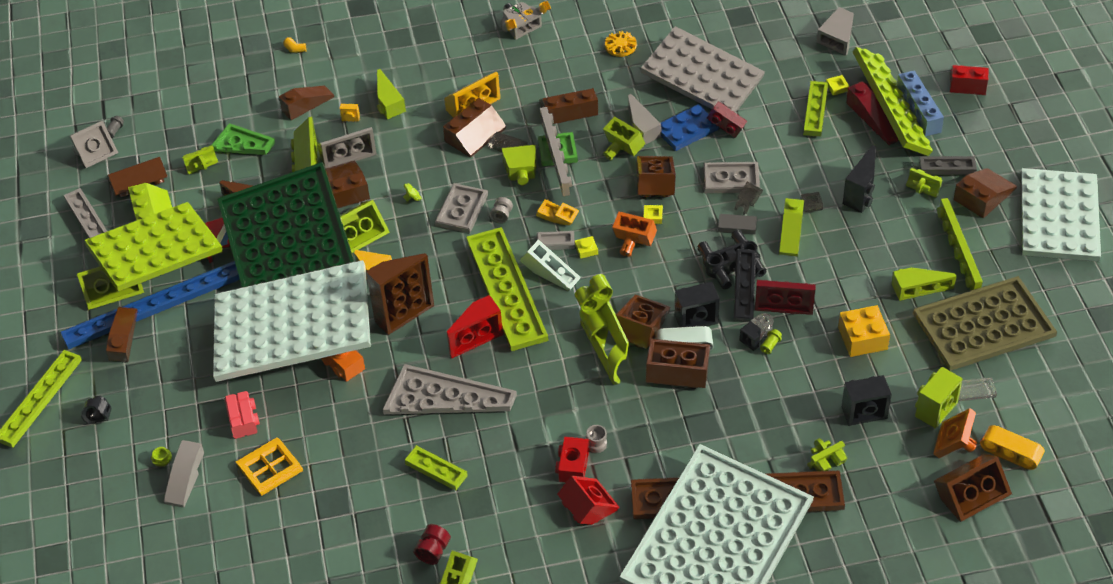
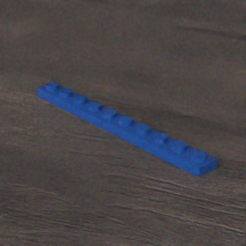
M235 261L123 307L138 309L137 322L240 280ZM117 309L61 331L68 350L110 333Z

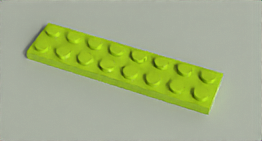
M856 47L852 52L901 145L904 148L929 156L933 152L930 141L925 137L922 127L917 123V118L911 112L908 102L905 101L903 92L897 87V81L892 77L891 70L886 66L883 56L878 53L874 54L867 49Z
M502 227L467 236L468 246L487 293L501 310L502 328L511 351L549 341L548 334Z

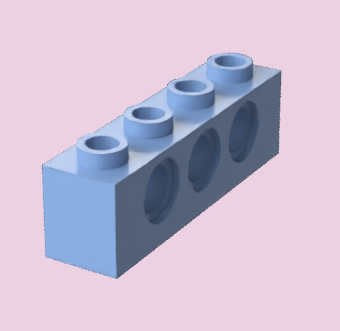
M915 70L898 74L897 87L903 92V97L910 105V110L916 116V121L922 127L925 137L941 133L944 117Z

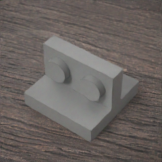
M99 121L69 135L74 145L72 149L75 155H79L85 168L118 153L103 121Z

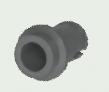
M119 116L112 117L107 127L111 138H114L119 128H122L124 125V120Z

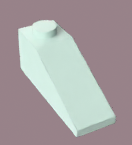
M539 240L520 260L533 273L568 291L581 278Z

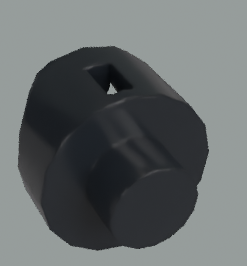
M95 396L85 402L81 418L87 424L108 421L112 407L104 397Z

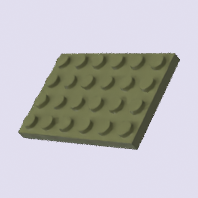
M1019 276L921 306L913 311V315L949 371L1045 341L1057 335L1056 329Z

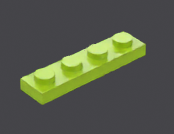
M810 81L803 135L819 137L822 135L828 82Z

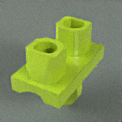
M212 145L182 157L188 174L201 169L206 170L208 169L207 167L219 163Z
M911 168L906 186L915 189L918 194L923 192L936 198L940 191L942 178L926 174L925 171Z
M820 438L814 441L815 447L811 449L812 454L815 455L811 456V461L807 465L810 469L815 468L817 471H829L831 469L827 461L829 459H832L836 466L842 465L847 460L846 454L843 451L845 444L843 441H840L831 446L829 440L824 442Z

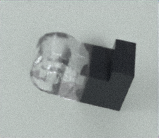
M762 313L740 329L739 341L751 350H756L759 347L760 339L767 336L768 331L773 329V317L770 314Z

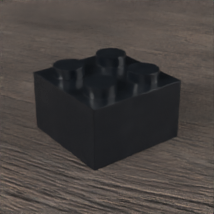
M713 282L675 290L674 315L679 327L719 324L720 298Z
M884 375L851 380L844 383L841 407L848 426L888 419L892 394Z

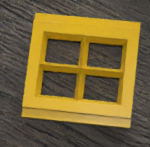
M278 437L236 461L238 468L261 496L303 471L300 463ZM279 450L283 456L269 463L265 457ZM286 459L291 466L277 473L273 467ZM262 460L266 466L252 473L248 467ZM270 470L274 476L260 483L256 477Z

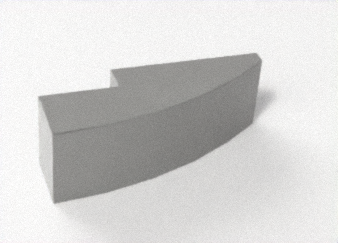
M182 440L170 473L164 499L165 504L185 507L199 475L197 469L204 455L201 443Z

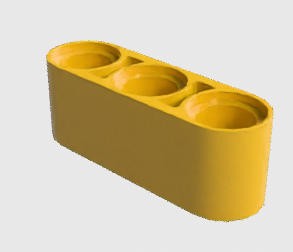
M996 425L988 427L980 442L981 447L985 451L1029 470L1036 469L1045 453L1044 448L1040 444Z

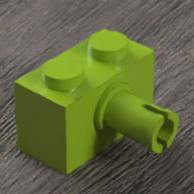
M615 116L603 128L608 141L612 143L603 152V155L610 161L620 150L635 156L645 145L640 131Z

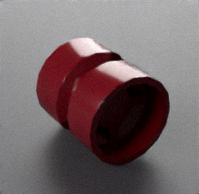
M429 524L421 535V539H419L413 553L420 561L435 565L439 562L451 536L444 528L435 524Z

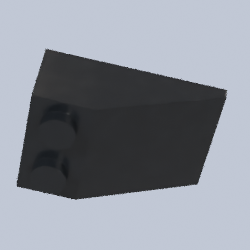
M874 145L871 146L845 178L842 204L861 213L866 207L869 208L873 202L872 192L875 188L873 182L876 146Z

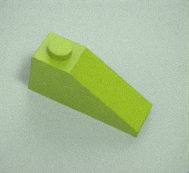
M378 69L377 92L379 104L377 108L379 113L384 114L388 120L406 112L405 100L382 70Z
M785 198L779 255L798 257L804 200Z
M911 267L893 271L891 284L899 301L954 289L956 274Z
M452 550L440 584H469L478 559Z

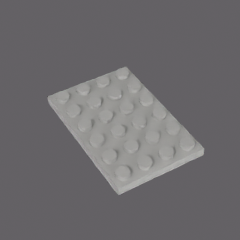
M676 26L640 70L642 74L710 109H713L719 101L735 113L765 74V71Z

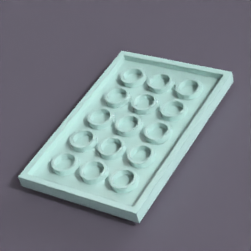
M1022 168V255L1100 262L1101 244L1097 174Z

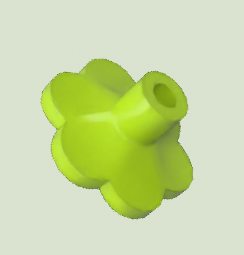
M411 184L403 185L407 192L403 196L406 201H409L411 198L416 201L422 199L419 192Z

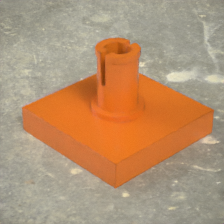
M969 408L942 422L933 452L935 456L941 458L962 447L968 452L975 450L977 441L970 437L976 412Z

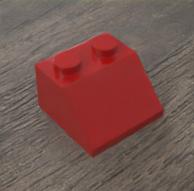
M952 65L950 93L986 95L989 68Z
M571 476L557 493L562 500L563 506L570 510L574 520L579 524L593 525L620 508L601 483L594 478Z

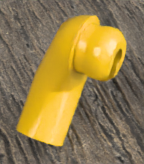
M289 37L283 41L284 47L291 53L307 51L306 43L297 44Z

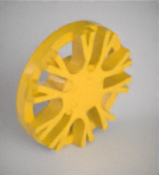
M619 31L616 34L611 33L605 39L606 51L616 57L628 56L637 47L635 37L631 36V33L628 32L623 33V31Z

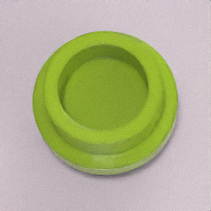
M165 447L154 449L151 455L152 463L156 466H165L172 459L171 452Z

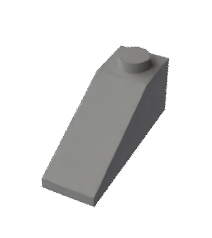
M629 94L628 109L632 127L641 132L645 145L660 138L661 123L632 94Z

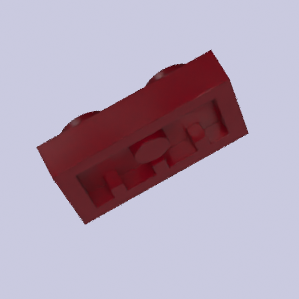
M719 101L707 116L708 120L734 138L738 136L747 123V120Z

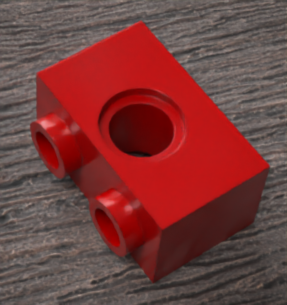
M564 437L563 445H559L558 456L561 458L560 461H556L555 473L559 474V482L566 483L571 476L585 477L589 456V439Z

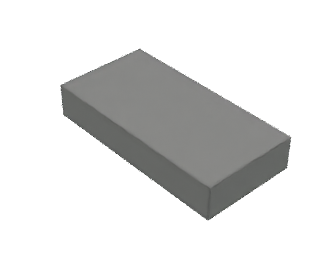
M574 231L537 232V240L550 250L575 249Z

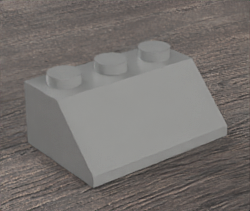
M372 127L317 144L319 156L325 169L377 155Z

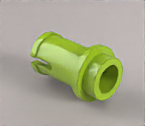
M776 329L768 331L767 338L760 346V350L765 354H771L775 345L782 340L781 332Z

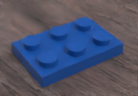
M698 104L661 122V137L677 151L719 130V127L707 119L709 114Z

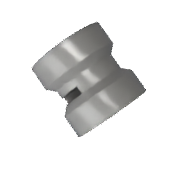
M505 197L497 198L490 217L498 223L507 222L513 203Z
M601 425L590 426L586 432L587 439H589V451L601 453L607 447L606 429Z

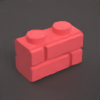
M247 391L237 393V395L225 396L224 399L233 437L237 439L245 437V435L256 434V425H260L258 414H253V410L256 409L254 397L250 398Z

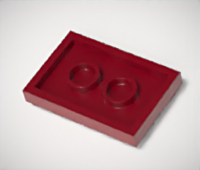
M757 280L755 311L813 315L816 284Z

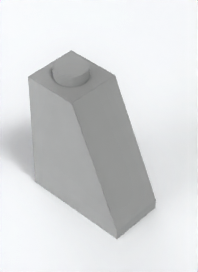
M839 7L818 29L817 43L847 55L854 13Z

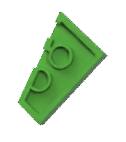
M229 123L213 142L212 146L216 152L266 155L274 146L275 140L272 137Z

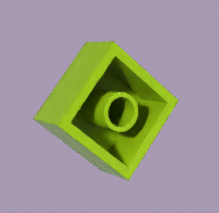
M941 367L937 372H933L929 377L928 383L926 385L923 384L917 392L919 397L915 404V417L936 429L958 403L963 378L944 367Z

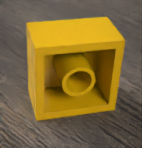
M878 305L840 312L838 329L850 357L888 350L890 333Z

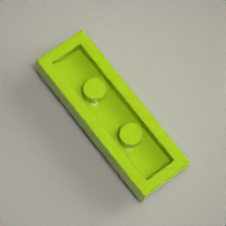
M417 445L405 459V465L455 491L468 476L467 471Z

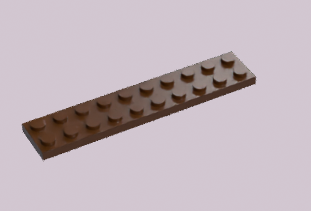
M840 470L766 474L813 496V502L807 512L845 509ZM679 478L631 480L633 519H655Z

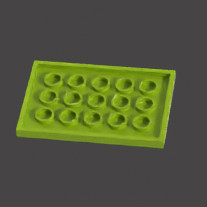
M189 202L85 240L86 247L118 292L222 252V245Z

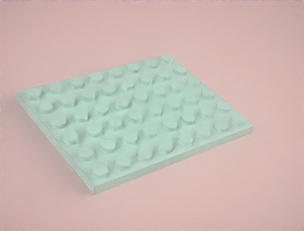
M363 260L215 294L213 377L216 382L371 347L366 268Z
M700 444L620 575V581L626 584H767L813 502V496Z

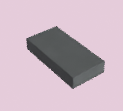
M720 214L718 232L732 233L735 230H741L743 234H755L757 216Z

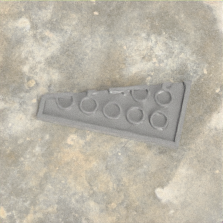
M404 364L383 408V414L511 411L517 392Z

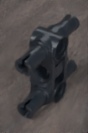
M741 230L732 232L731 238L736 244L713 252L706 241L699 243L697 246L698 251L703 257L706 274L709 277L716 278L722 289H728L732 286V281L727 274L735 272L737 249L756 250L755 274L757 277H762L766 274V268L760 261L761 256L757 251V244L746 240Z

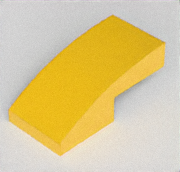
M545 199L538 209L536 216L550 222L571 225L579 210L565 203L559 206Z

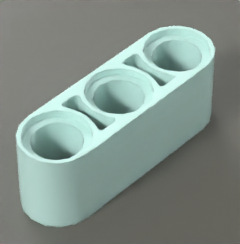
M706 326L663 328L655 332V339L709 344L710 351L713 349L712 331Z

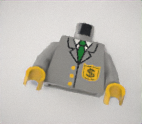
M544 1L539 4V7L529 6L524 2L514 6L507 3L503 8L502 30L504 32L509 31L514 39H518L542 27L541 15L551 9L549 2Z

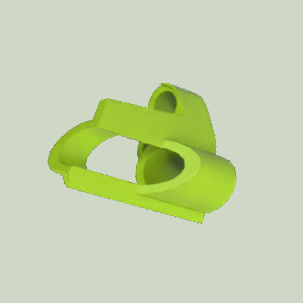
M598 274L590 279L589 287H580L576 290L574 296L581 307L579 312L580 323L612 384L617 385L620 383L617 369L621 361L627 357L629 342L609 302L613 290L603 274ZM608 330L616 342L609 356L604 351Z

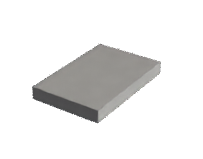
M758 162L704 163L705 193H760Z
M453 183L435 220V226L470 234L487 199L488 190Z

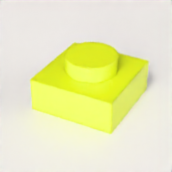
M843 75L826 79L828 89L832 95L845 93L850 87Z
M644 205V218L654 220L655 224H662L663 206Z
M593 236L575 240V247L580 259L598 254V248Z

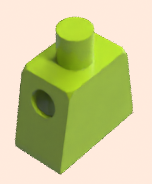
M536 145L502 148L503 164L509 180H517L518 184L525 185L528 183V179L535 177L537 163Z

